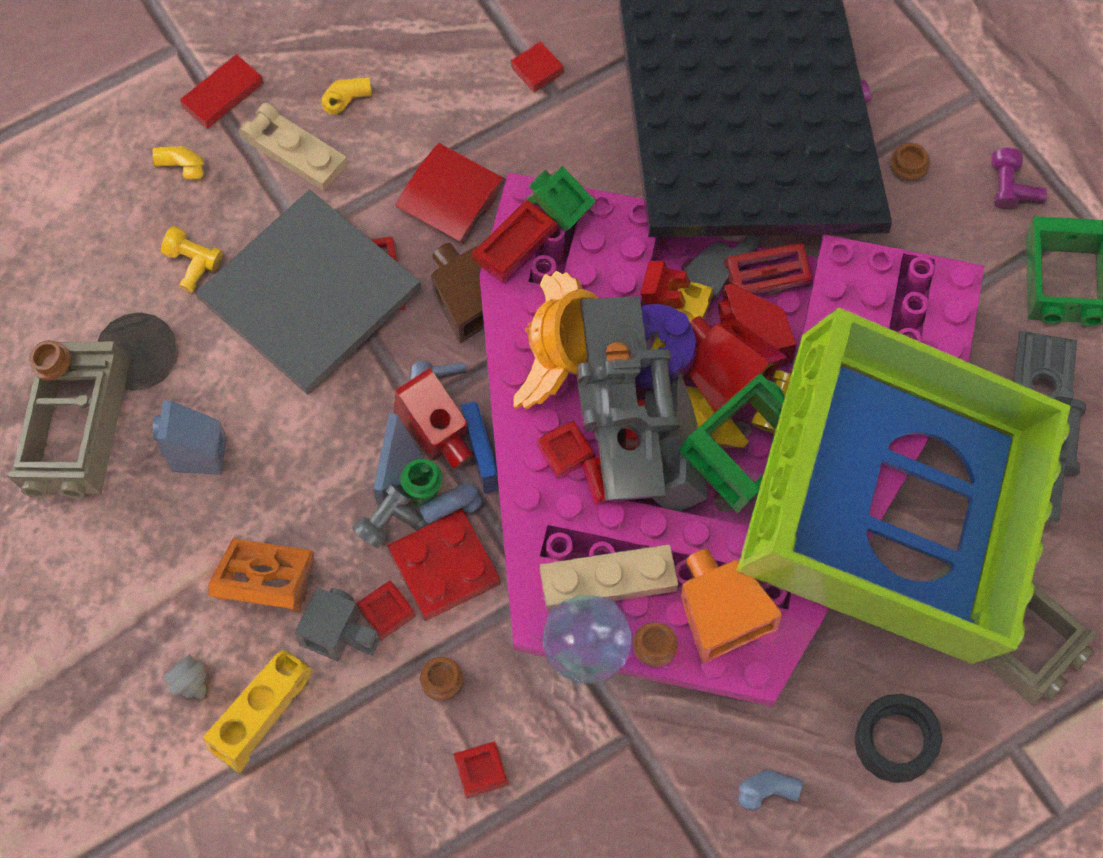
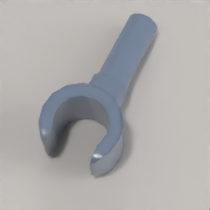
M418 361L411 368L410 380L428 368H431L436 377L464 373L466 372V366L464 362L432 366L429 362Z

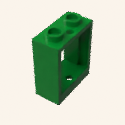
M1034 216L1026 234L1028 319L1041 320L1046 324L1080 322L1090 327L1102 325L1103 220ZM1042 250L1095 253L1097 299L1043 296Z
M761 373L689 435L678 450L737 513L758 495L763 475L753 482L712 439L711 435L748 402L776 430L785 399L784 393L777 384L769 380L767 381Z

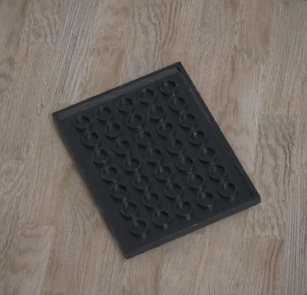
M619 0L618 9L648 237L869 234L890 232L892 219L843 0Z

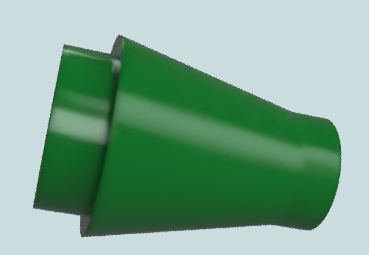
M416 459L408 463L400 477L404 491L413 499L414 504L418 507L437 497L443 480L439 466L427 459Z

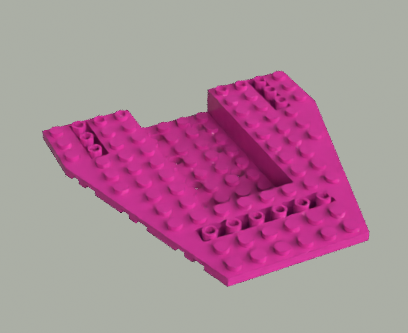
M508 172L491 234L533 192L528 186L535 177ZM583 187L596 202L570 229L564 232L557 224V230L503 284L483 268H481L479 275L513 649L773 707L830 608L756 579L782 614L778 630L702 664L681 600L682 585L694 578L686 563V559L690 555L702 549H709L718 567L734 560H740L757 496L739 513L735 510L722 512L713 503L721 495L707 481V499L683 511L666 509L653 498L650 500H616L595 505L583 468L580 467L557 479L539 450L536 441L539 437L574 420L595 453V458L600 457L598 440H595V432L586 431L583 427L577 375L569 373L556 394H551L541 405L536 403L528 409L524 408V406L518 409L514 408V395L527 380L536 358L530 349L528 333L525 332V328H529L528 323L532 322L537 309L546 302L544 291L539 286L544 274L551 277L555 271L563 275L567 272L573 278L580 280L582 289L593 292L598 298L639 296L642 307L645 303L640 292L649 261H665L668 269L682 271L699 254L717 241L724 242L732 249L740 243L711 236L648 237L644 200L642 198ZM537 202L534 204L537 208H539L541 211L547 214ZM823 234L818 257L807 255L813 276V281L810 284L782 289L777 294H757V296L783 308L796 342L793 363L781 365L777 370L792 374L802 335L837 308H842L969 362L984 265ZM759 246L755 251H760V250H765V249H770V248ZM797 255L743 265L739 272L798 261ZM801 270L742 281V283L747 285L802 273ZM724 289L717 300L711 301L705 321L712 328L721 322L718 302L723 300ZM656 337L646 341L648 350H651ZM686 373L683 376L685 386L698 388L689 374ZM772 375V376L770 377L769 381L776 382L775 380L772 379V378H773V375ZM635 385L637 400H645V392L652 388ZM748 403L739 414L733 415L731 420L734 423L739 421L745 422L751 427L752 433L746 436L749 442L745 448L722 449L755 482L764 474L775 434L751 425L757 410ZM621 429L617 433L619 445H621L625 429ZM916 434L906 435L895 439L888 447L893 452L917 461L930 437ZM881 464L869 511L872 517L883 520L894 498H896L909 474ZM866 531L868 540L870 541V539L873 536V533ZM670 544L678 583L676 592L547 612L540 564ZM650 622H660L669 626L676 634L678 641L677 652L674 658L666 665L659 667L643 664L638 660L633 651V638L636 631L644 624Z

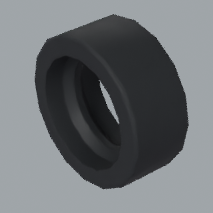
M905 694L885 695L872 702L862 714L854 737L857 756L865 769L877 778L892 783L911 782L924 775L937 758L943 739L940 722L932 709L918 698ZM888 714H900L909 717L919 725L923 732L924 744L922 751L917 758L908 763L888 761L877 752L873 745L872 733L874 726L879 719Z

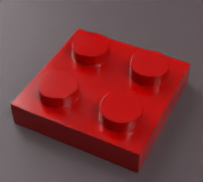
M463 509L387 545L388 552L424 621L501 584L500 577Z

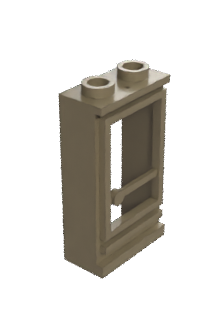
M60 342L68 348L71 354V363L68 370L60 378L52 381H43L36 376L34 377L13 469L8 471L7 475L11 481L21 488L23 494L35 498H44L47 494H62L76 499L83 498L85 494H102L131 361L115 342ZM60 380H96L92 398H88L86 395H80L77 398H56ZM54 406H79L80 408L90 406L77 462H41Z
M945 563L929 581L944 576L950 571V565ZM1035 584L1032 598L1026 606L1067 641L1037 674L1033 673L1010 652L981 661L1033 707L1043 696L1049 701L1053 699L1067 683L1062 675L1070 666L1077 671L1095 652L1089 645L1098 634L1093 629L1090 631Z

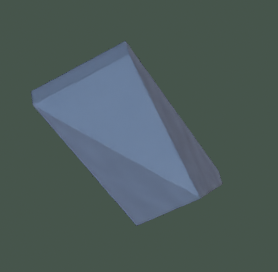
M389 413L373 488L377 505H380L388 495L386 489L391 483L403 489L400 477L408 463L416 459H424L398 414Z

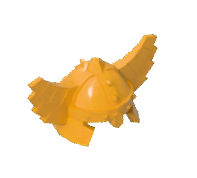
M555 271L551 277L544 274L539 285L544 291L546 302L537 309L532 322L528 323L529 328H525V332L528 333L530 349L536 358L527 380L514 395V408L516 409L521 406L528 409L536 403L541 405L551 394H556L569 373L577 375V366L587 363L580 301L581 299L598 297L593 292L582 289L580 280L573 278L567 272L563 275Z

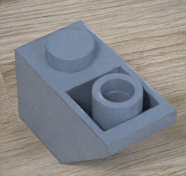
M163 400L161 415H156L153 421V439L159 442L161 456L166 457L171 471L221 475L227 438L221 421L176 402Z

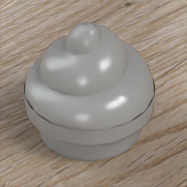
M189 654L163 676L169 684L166 689L173 696L182 695L187 699L194 697L199 700L204 699L207 690L204 683L207 677L205 665L201 660L196 662Z

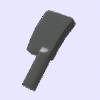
M769 235L746 236L734 249L722 241L715 242L699 254L685 269L690 281L714 288L712 300H717L724 289V285H727L729 282V270L725 268L724 264L726 257L754 252Z

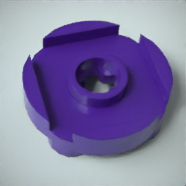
M662 304L644 305L641 307L645 339L650 341L651 338L657 337L660 339V342L666 343L665 348H658L657 350L666 349L671 353V361L667 363L670 384H672V380L678 378L683 372L685 375L694 364L697 354L695 333L687 315L683 312ZM650 365L645 370H640V373L635 377V385L653 388Z

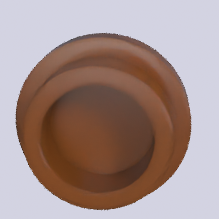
M906 143L893 152L890 166L894 174L899 178L915 181L926 175L930 166V159L926 150L921 145Z
M42 341L30 353L31 370L36 377L43 381L56 380L64 375L70 366V351L60 342Z
M660 622L644 624L634 635V654L645 665L652 667L666 665L674 658L677 652L678 641L676 634L666 624Z
M434 658L422 668L420 684L424 693L430 698L439 701L448 700L456 696L461 690L463 672L460 666L450 658Z

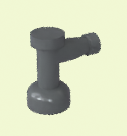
M393 483L386 489L388 495L370 518L362 517L358 519L352 527L360 538L376 548H379L386 539V532L383 528L392 516L411 525L416 531L428 524L422 514H418L412 507L407 505L411 497Z

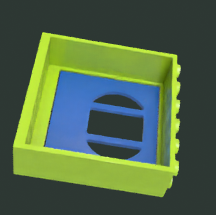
M837 308L802 335L737 572L754 577L971 664L1014 651L1021 643L1025 633V626L1022 622L1026 605L1031 600L1034 592L1032 578L1035 564L1043 552L1041 537L1044 524L1052 511L1050 497L1053 484L1061 471L1059 457L1062 444L1067 439L1070 425L1067 421L1071 406L842 308ZM916 434L935 438L947 445L958 455L966 467L971 483L893 452L889 449L888 445L895 439L906 435ZM881 464L968 499V507L957 551L874 518L869 514ZM866 531L947 563L951 569L939 579L926 582L912 581L898 576L878 559L869 543Z

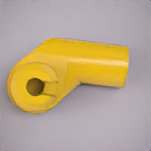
M370 77L334 81L321 98V105L324 111L335 115L342 112L353 98L372 96Z
M185 146L153 147L152 155L155 167L183 166V177L185 179H201L203 177L202 165H205L203 157Z

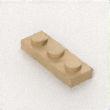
M670 544L540 564L547 612L676 592L678 589Z

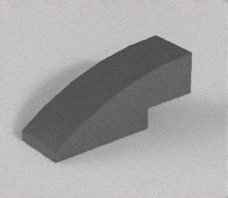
M679 376L672 380L673 383L670 385L675 417L680 419V428L658 432L666 496L653 498L664 508L675 511H683L707 499V480L678 451L688 436L698 428L684 380ZM653 388L645 392V409H647L648 417H657Z

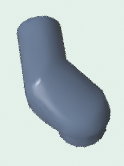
M464 483L422 504L420 511L424 520L431 524L460 508L467 513L476 511L481 506L482 498L478 494L477 487Z
M763 770L743 780L739 786L741 793L738 796V802L743 808L748 810L759 809L762 799L772 794L797 802L803 780L772 770Z

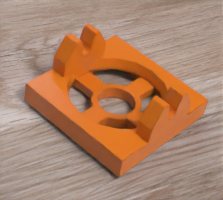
M233 538L209 582L208 596L217 597L219 600H237L288 608L290 611L301 612L302 603L306 600L308 575L314 564V551ZM264 565L273 568V570L257 572L251 568ZM236 572L245 573L250 578L248 583L235 581ZM275 578L291 580L290 583L280 588L263 585L264 582Z

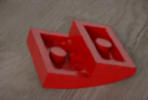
M438 143L418 167L394 206L464 244L482 211L488 212L506 179Z

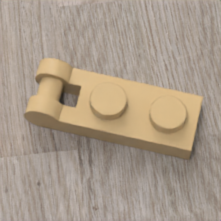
M263 103L257 109V116L252 122L247 121L239 129V134L247 143L323 192L348 165L346 156L281 116L268 103ZM267 127L274 130L270 137L263 133Z

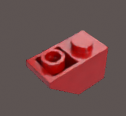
M734 284L724 285L723 300L718 302L721 322L732 319L739 321L787 357L782 365L793 363L796 342L784 309Z

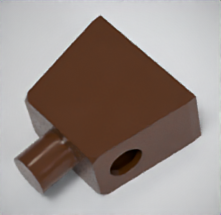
M446 243L437 248L432 255V258L440 267L431 274L434 294L459 343H462L484 329L479 276L482 267L472 260V252L477 247H473L460 255L451 243Z

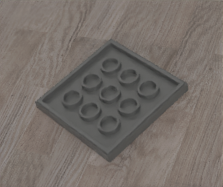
M309 189L198 289L196 295L201 302L308 395L422 287L416 277Z

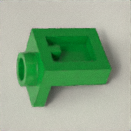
M563 166L551 174L546 169L529 184L528 187L533 192L526 198L532 204L537 202L564 232L570 229L596 202Z

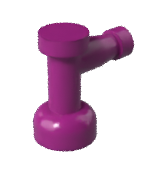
M1001 148L991 154L992 168L999 173V193L995 195L994 201L996 207L1012 209L1018 206L1019 200H1034L1037 203L1045 202L1047 197L1046 188H1034L1015 183V172L1020 170L1023 165V153L1020 150Z

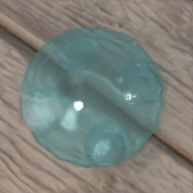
M579 595L563 601L559 606L554 607L550 611L548 620L543 628V649L549 664L561 676L576 683H597L610 678L624 665L631 649V630L625 615L612 600L599 596Z

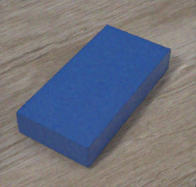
M473 401L461 404L462 415L468 424L466 434L474 455L473 458L483 492L486 494L498 491L497 467L478 403Z

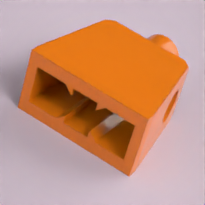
M709 549L699 550L686 559V563L694 578L682 585L681 592L682 604L702 664L778 630L782 617L780 610L756 579L737 572L740 560H734L718 567Z

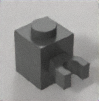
M318 587L316 588L294 632L301 647L335 661H339L347 644L372 656L379 643V638L376 637V630L357 624L360 615L356 603L353 602L354 598L336 588H331L329 592Z

